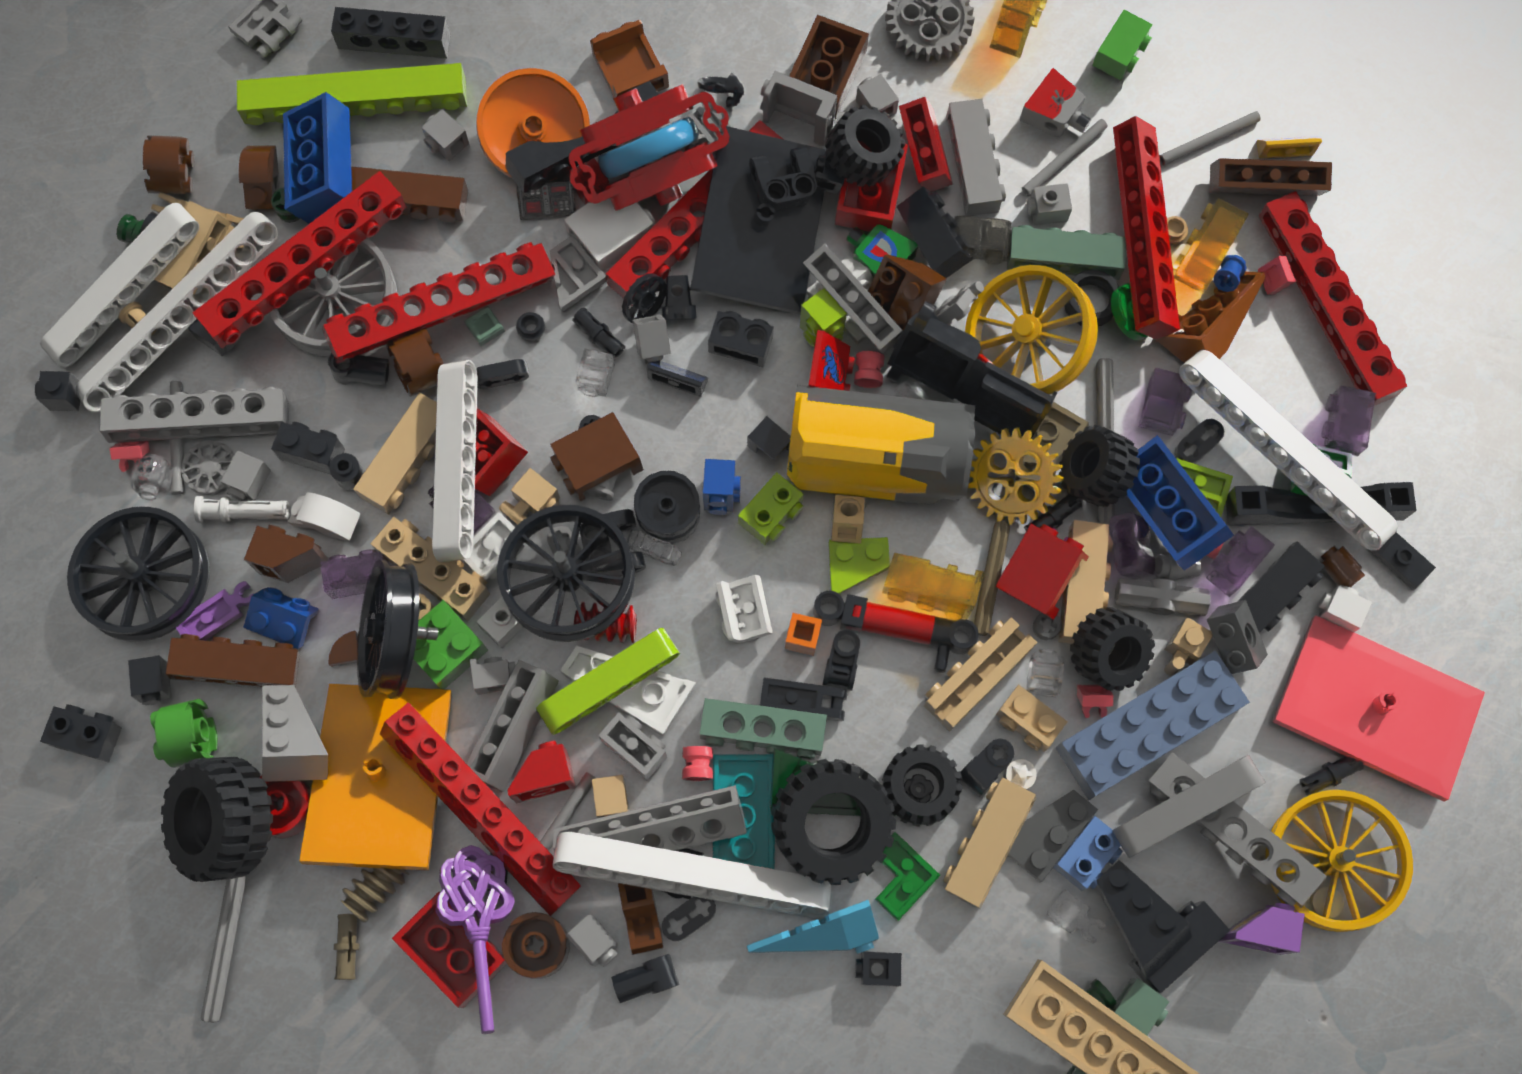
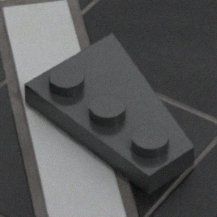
M1072 790L1024 822L1007 856L1040 883L1043 882L1056 862L1060 860L1098 809L1075 790Z

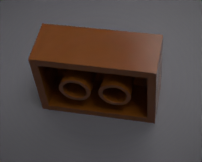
M817 14L789 75L792 78L837 95L835 119L838 117V113L867 52L869 33Z

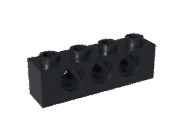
M335 7L331 33L338 49L447 59L451 34L445 16Z

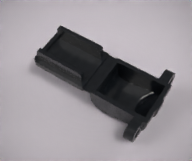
M925 301L920 312L908 321L903 333L897 338L893 346L895 349L887 363L891 368L886 377L897 383L901 374L904 373L952 400L956 399L963 404L975 405L974 420L1001 435V431L1007 428L1010 436H1012L1013 430L1019 428L1021 436L1027 430H1031L1032 438L1049 412L1057 392L1054 391L1050 396L990 362L986 364L977 359L981 351L979 341L972 335L941 322L934 314L937 306Z

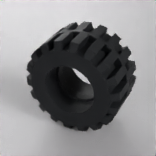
M861 105L859 109L855 106L848 112L846 111L831 130L825 143V147L828 149L825 153L826 157L831 159L829 165L832 169L836 168L838 171L837 175L840 178L844 176L847 178L846 182L850 184L856 182L857 186L864 187L865 184L871 187L876 183H881L899 163L904 154L905 140L901 138L903 135L902 130L896 127L898 123L894 119L888 118V113L885 111L881 113L878 111V108L873 106L871 109L867 105ZM858 141L865 143L872 152L863 148Z
M1094 425V427H1085L1083 432H1077L1075 438L1070 439L1067 443L1068 447L1066 450H1063V459L1059 463L1063 466L1059 472V476L1064 477L1061 485L1067 490V493L1102 507H1108L1109 504L1114 505L1120 497L1124 498L1127 495V490L1133 487V480L1138 476L1137 466L1140 465V458H1137L1139 454L1138 449L1134 447V443L1131 440L1108 428Z
M1107 607L1106 610L1103 608L1096 609L1095 614L1089 613L1086 616V621H1081L1078 624L1079 630L1077 633L1074 632L1072 636L1074 643L1070 645V651L1073 655L1070 658L1071 662L1075 664V670L1083 677L1107 690L1122 691L1124 687L1130 688L1134 686V681H1140L1143 678L1142 674L1144 671L1149 670V661L1153 660L1154 657L1152 649L1155 647V641L1151 639L1153 636L1152 631L1147 628L1148 625L1143 621L1119 609ZM1115 644V647H1114L1113 651H1112L1111 654L1109 655L1111 648H1112L1113 645Z
M920 744L914 748H905L901 753H897L893 757L883 775V787L888 792L887 797L894 806L892 814L894 817L896 815L900 817V821L906 824L909 822L913 823V826L920 827V825L929 826L935 822H940L953 810L960 799L959 794L962 792L960 779L962 776L960 771L957 772L955 768L957 764L954 759L950 761L947 758L948 753L944 750L942 752L937 751L935 746L930 745L927 748L924 747V744ZM925 769L936 777L939 784V793L933 801L919 803L907 795L903 782L909 771Z

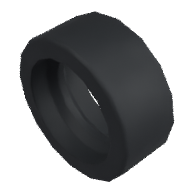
M1094 269L1082 271L1074 276L1072 281L1079 287L1093 285L1104 290L1109 298V302L1104 311L1096 313L1097 325L1099 327L1109 322L1113 317L1111 308L1112 294L1119 287L1115 279L1104 271ZM1073 296L1064 305L1068 316L1081 313L1078 303ZM1082 321L1077 322V324L1082 326Z

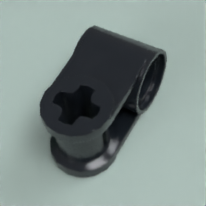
M842 630L835 635L822 685L827 686L828 683L845 686L847 690L852 691L860 649V639L854 631ZM843 638L850 639L854 644V649L850 652H843L839 649L838 642Z
M999 738L993 740L961 770V779L979 797L995 782L998 775L1014 758L1012 744L1006 739ZM992 748L995 750L1004 749V759L999 758L995 760L992 757L995 753Z

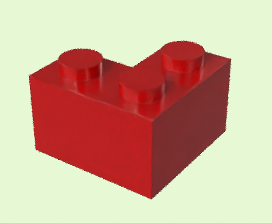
M477 408L475 489L491 497L526 456L528 451L493 417Z

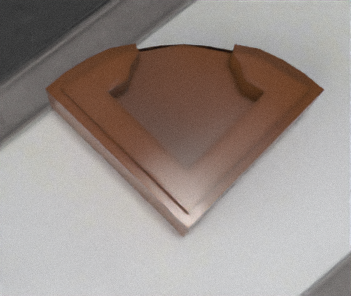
M355 630L344 634L334 643L329 653V666L333 667L357 662L358 633Z

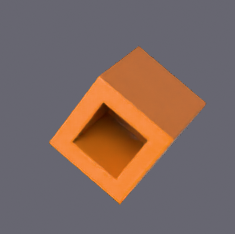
M792 613L785 649L814 656L822 619Z

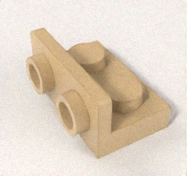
M1019 684L996 713L1000 718L999 723L1011 732L1015 730L1025 737L1024 742L1036 751L1041 749L1045 752L1049 749L1052 742L1068 722Z

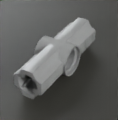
M1119 578L1115 588L1114 599L1115 605L1145 608L1153 614L1170 615L1176 612L1206 616L1210 606L1211 595L1209 589L1180 586L1175 581L1167 579H1153L1149 582Z

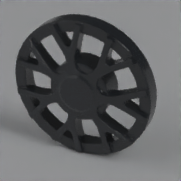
M646 274L638 278L629 287L624 296L622 313L625 319L633 323L632 320L654 316L660 309L666 296L665 281L657 274Z

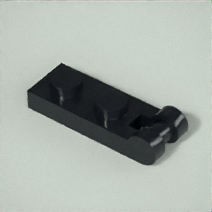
M764 677L760 706L825 714L828 720L844 721L845 711L842 708L843 701L847 700L848 690ZM823 697L831 699L830 708L821 707Z

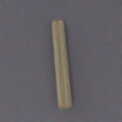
M996 521L993 527L974 624L980 636H987L990 630L998 588L995 586L1001 576L1010 532V525L1006 522Z

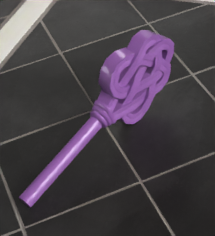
M469 845L462 848L455 855V858L447 859L440 868L439 883L442 891L436 900V913L440 920L449 926L462 925L467 939L473 944L481 1034H491L495 1031L485 942L488 941L491 929L490 924L499 923L510 915L515 901L511 889L504 882L506 871L503 862L496 856L487 855L481 848ZM471 879L477 882L475 890L469 881ZM488 888L490 889V893L488 895L486 903H484L482 899L485 895L486 889ZM500 898L502 906L495 910L497 901ZM448 901L454 911L448 907ZM474 914L480 919L478 925L473 917Z

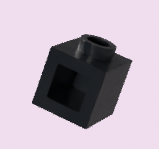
M40 371L39 381L35 384V396L50 411H79L80 399L75 391L79 380L71 372Z
M160 655L128 660L131 697L142 703V705H156L161 703V699L171 698L170 679L166 675V660Z

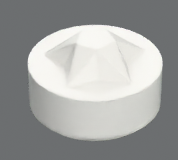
M1017 759L1007 766L1004 777L1025 789H1029L1035 783L1037 773L1032 763L1024 759Z

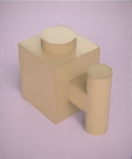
M529 468L511 489L518 503L514 507L505 500L500 505L499 510L518 525L527 518L526 515L530 511L534 514L542 509L558 506L560 496L558 490Z
M1188 617L1182 621L1164 649L1173 655L1165 666L1164 672L1168 676H1173L1184 667L1185 662L1189 665L1196 662L1212 638V632Z

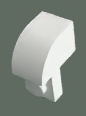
M307 492L305 496L299 495L297 501L293 504L288 523L300 528L315 529L332 539L350 541L361 513L331 498Z

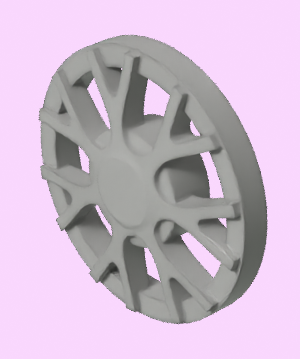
M206 441L192 447L182 460L181 474L183 480L189 488L197 493L204 495L220 493L227 488L223 484L217 486L214 479L220 475L224 476L226 470H222V464L230 463L235 454L228 446L220 442ZM210 447V455L203 457L202 449ZM223 449L227 453L218 460L215 456ZM193 455L200 458L197 464L189 463ZM197 470L199 474L189 479L187 473ZM202 478L208 480L206 489L199 488Z

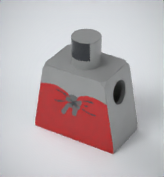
M1052 68L1023 106L1019 120L1051 135L1061 137L1069 126L1084 133L1092 119L1080 112L1086 98L1085 95L1056 69Z

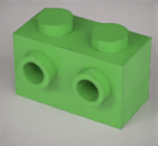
M1123 9L1098 49L1092 66L1121 81L1126 72L1132 73L1140 59L1136 57L1139 51L1145 52L1153 38L1149 36L1153 24Z

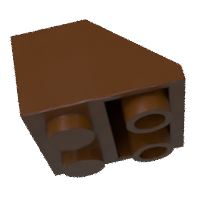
M886 254L880 263L868 292L904 331L908 321L920 312L925 301L933 305L935 304L947 279L923 263Z
M268 525V528L256 527L244 560L258 574L286 583L325 565L328 557L321 551L322 547L315 544V539L300 533H297L296 537L285 534L286 531L274 525Z

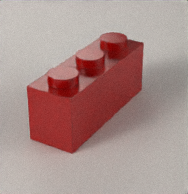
M926 97L900 105L899 109L918 183L930 192L953 185L933 107Z

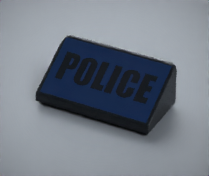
M660 360L651 361L646 367L648 379L699 397L703 395L708 382V377Z

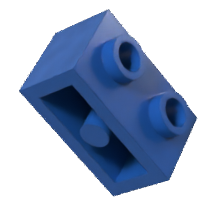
M705 459L703 504L704 510H708L710 514L726 515L727 512H733L734 503H740L741 476H735V460Z

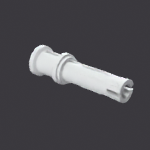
M196 496L194 501V518L197 523H202L203 520H221L222 523H228L232 519L288 520L290 512L288 501L232 500L228 496H223L221 499H204L203 496Z

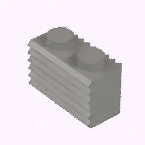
M587 915L566 934L590 965L596 967L600 964L604 967L618 955L615 951L618 943L613 940L609 933L605 931V928L601 926V923L592 915Z

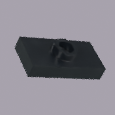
M1397 532L1380 549L1369 550L1413 590L1436 568Z

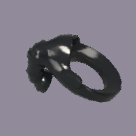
M731 73L728 78L703 77L697 82L698 87L706 92L733 93V97L728 96L726 99L727 108L737 106L745 92L743 84L740 83L734 73Z

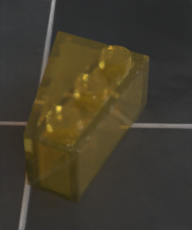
M1004 0L989 48L1021 58L1032 27L1037 28L1042 11H1044L1048 0Z
M1220 198L1216 200L1214 205L1208 203L1200 217L1205 220L1200 230L1194 228L1186 244L1190 245L1186 255L1180 253L1173 265V270L1176 271L1174 279L1203 294L1249 213Z
M894 553L882 593L886 594L887 598L894 602L904 603L906 600L916 603V607L924 611L933 612L935 609L945 612V616L953 620L968 619L976 605L985 572L976 570L974 575L957 572L958 566L948 564L947 569L932 565L931 561L927 559Z

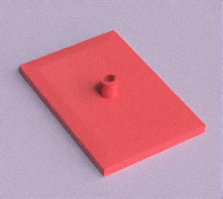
M1315 615L1311 619L1272 722L1346 757L1354 758L1357 762L1362 761L1364 765L1445 802L1449 800L1485 692Z

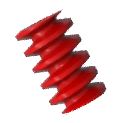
M585 602L580 604L585 621L601 613L595 602H593L590 611H587ZM629 605L627 612L622 613L610 627L595 635V640L601 641L605 633L607 641L613 642L616 634H618L620 643H624L628 635H630L631 642L634 644L637 631V614H635L633 605ZM577 610L573 625L582 623Z

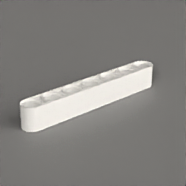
M172 203L166 206L44 335L40 343L43 350L60 368L69 367L77 362L118 318L120 311L126 305L132 303L195 237L199 231L198 222L181 204Z
M471 360L442 364L438 369L432 548L433 554L439 562L469 559L473 553L478 377L476 367Z

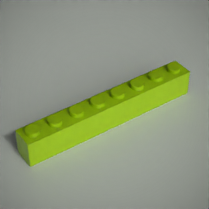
M461 63L237 80V111L244 124L261 125L267 122L283 123V113L325 92L347 106L350 116L362 115L371 117L382 113L397 115L408 111L429 112L433 109L456 110L459 107H467L466 80Z

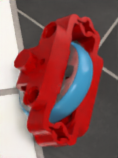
M683 84L643 102L636 88L613 98L618 113L580 129L579 131L585 144L574 148L569 154V162L572 167L570 182L574 188L583 191L585 198L590 203L597 204L610 198L615 211H618L655 194L659 205L663 206L683 197L678 185L679 183L718 166L712 152L724 148L729 142V133L726 129L729 121L728 112L722 106L716 105L714 98L708 92H701L688 97ZM701 102L704 108L701 116L702 124L707 130L714 132L716 140L711 143L706 141L686 151L679 150L697 141L699 131L691 117H684L670 123L669 119L693 109V105ZM711 109L716 114H722V118L719 120V128L714 123H708L707 119L711 117ZM616 144L618 147L598 157L599 168L608 179L629 172V176L605 186V190L597 193L593 186L596 180L595 171L589 165L583 164L580 156L588 152L593 154ZM575 161L578 162L580 169L584 173L590 172L591 177L588 178V187L591 193L588 192L582 182L577 183L575 181V178L578 176V168Z

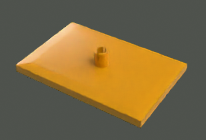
M329 684L320 739L328 753V777L325 780H313L299 859L301 864L429 871L438 796L379 733L384 722L409 702L446 741L452 699L451 690L405 687L400 698L390 699L387 694L374 693L371 697H363L360 693L359 685Z

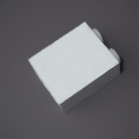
M610 198L597 204L589 202L564 219L567 233L576 238L602 272L620 260L655 223V219L646 208L642 210L637 202L615 211Z

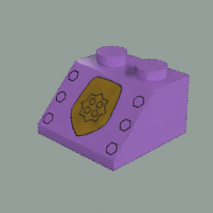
M1275 903V906L1266 905L1265 909L1252 912L1229 928L1230 931L1219 942L1279 955L1300 953L1305 914L1294 912L1295 906H1290L1289 904Z

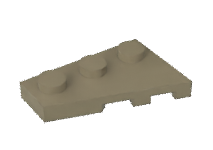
M1053 402L1049 412L1031 439L1034 440L1037 436L1042 435L1040 445L1044 446L1051 443L1052 446L1047 452L1049 455L1058 453L1059 456L1053 460V463L1059 464L1063 459V450H1066L1068 447L1067 443L1070 439L1075 438L1077 432H1083L1084 428L1089 426V422ZM1025 455L1023 459L1024 466L1029 470H1034L1036 468L1035 458L1031 455ZM1015 474V480L1021 478L1040 480L1039 475L1021 476ZM1027 484L1025 485L1034 491L1033 487Z

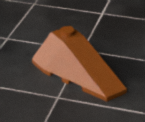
M1245 271L1244 275L1239 277L1240 283L1234 291L1225 292L1217 287L1214 288L1213 296L1203 301L1198 299L1191 304L1193 308L1191 311L1183 316L1178 314L1179 331L1159 338L1156 341L1184 363L1200 350H1207L1220 360L1228 351L1266 278L1263 272Z

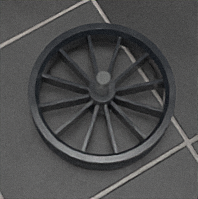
M558 505L535 512L513 529L505 540L498 558L497 580L507 607L514 618L525 629L544 639L573 642L601 633L622 615L629 604L634 590L635 567L626 538L617 525L608 517L596 510L583 506ZM575 522L567 555L560 550L553 524ZM581 523L598 528L600 531L574 558ZM548 526L557 549L554 558L529 539L533 534ZM607 535L619 548L617 551L583 562ZM526 543L552 566L516 561L514 559L521 546ZM623 558V578L585 572ZM511 568L548 574L513 587L510 584ZM583 580L617 585L620 588L613 601L609 604L584 584ZM550 584L525 612L514 600L513 596ZM579 587L605 608L597 616L587 621L584 620L575 594V590ZM559 589L552 623L546 624L532 618L555 591ZM571 592L582 623L558 626L565 593Z
M154 507L126 508L99 520L80 539L72 553L68 566V591L71 601L80 615L106 635L129 642L149 641L176 630V627L183 623L195 608L201 604L209 583V559L205 547L198 536L175 515ZM146 524L137 556L129 527ZM157 524L171 527L172 529L151 551ZM122 531L129 557L124 552H113L105 543ZM183 535L190 548L162 558ZM103 547L114 556V561L120 568L90 564L99 549ZM192 558L191 575L159 572ZM88 572L118 576L86 589ZM159 580L189 583L178 602L157 586ZM154 588L175 604L159 618L156 617L149 591ZM117 589L95 613L89 600ZM141 593L149 622L131 626L139 594ZM127 596L120 625L106 622L107 617Z
M377 560L370 572L362 603L357 643V677L359 690L363 697H371L374 693L387 694L390 699L400 698L411 672L416 640L425 638L426 640H437L438 628L418 626L419 583L417 571L412 563H403L401 567L389 566L386 560Z

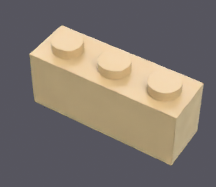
M189 201L185 210L198 222L199 231L154 280L165 287L173 289L223 240L231 222L218 213Z

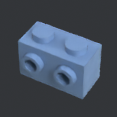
M1094 816L1053 868L1079 890H1086L1089 886L1094 889L1098 885L1097 880L1103 875L1102 869L1108 862L1113 865L1123 850L1120 848L1121 845L1112 829Z

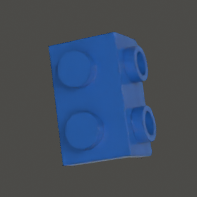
M272 587L263 588L251 596L243 628L280 643L294 645L293 648L299 649L304 645L310 619L317 615L318 608L311 606L310 602L305 599L291 598L283 595V592L279 589Z

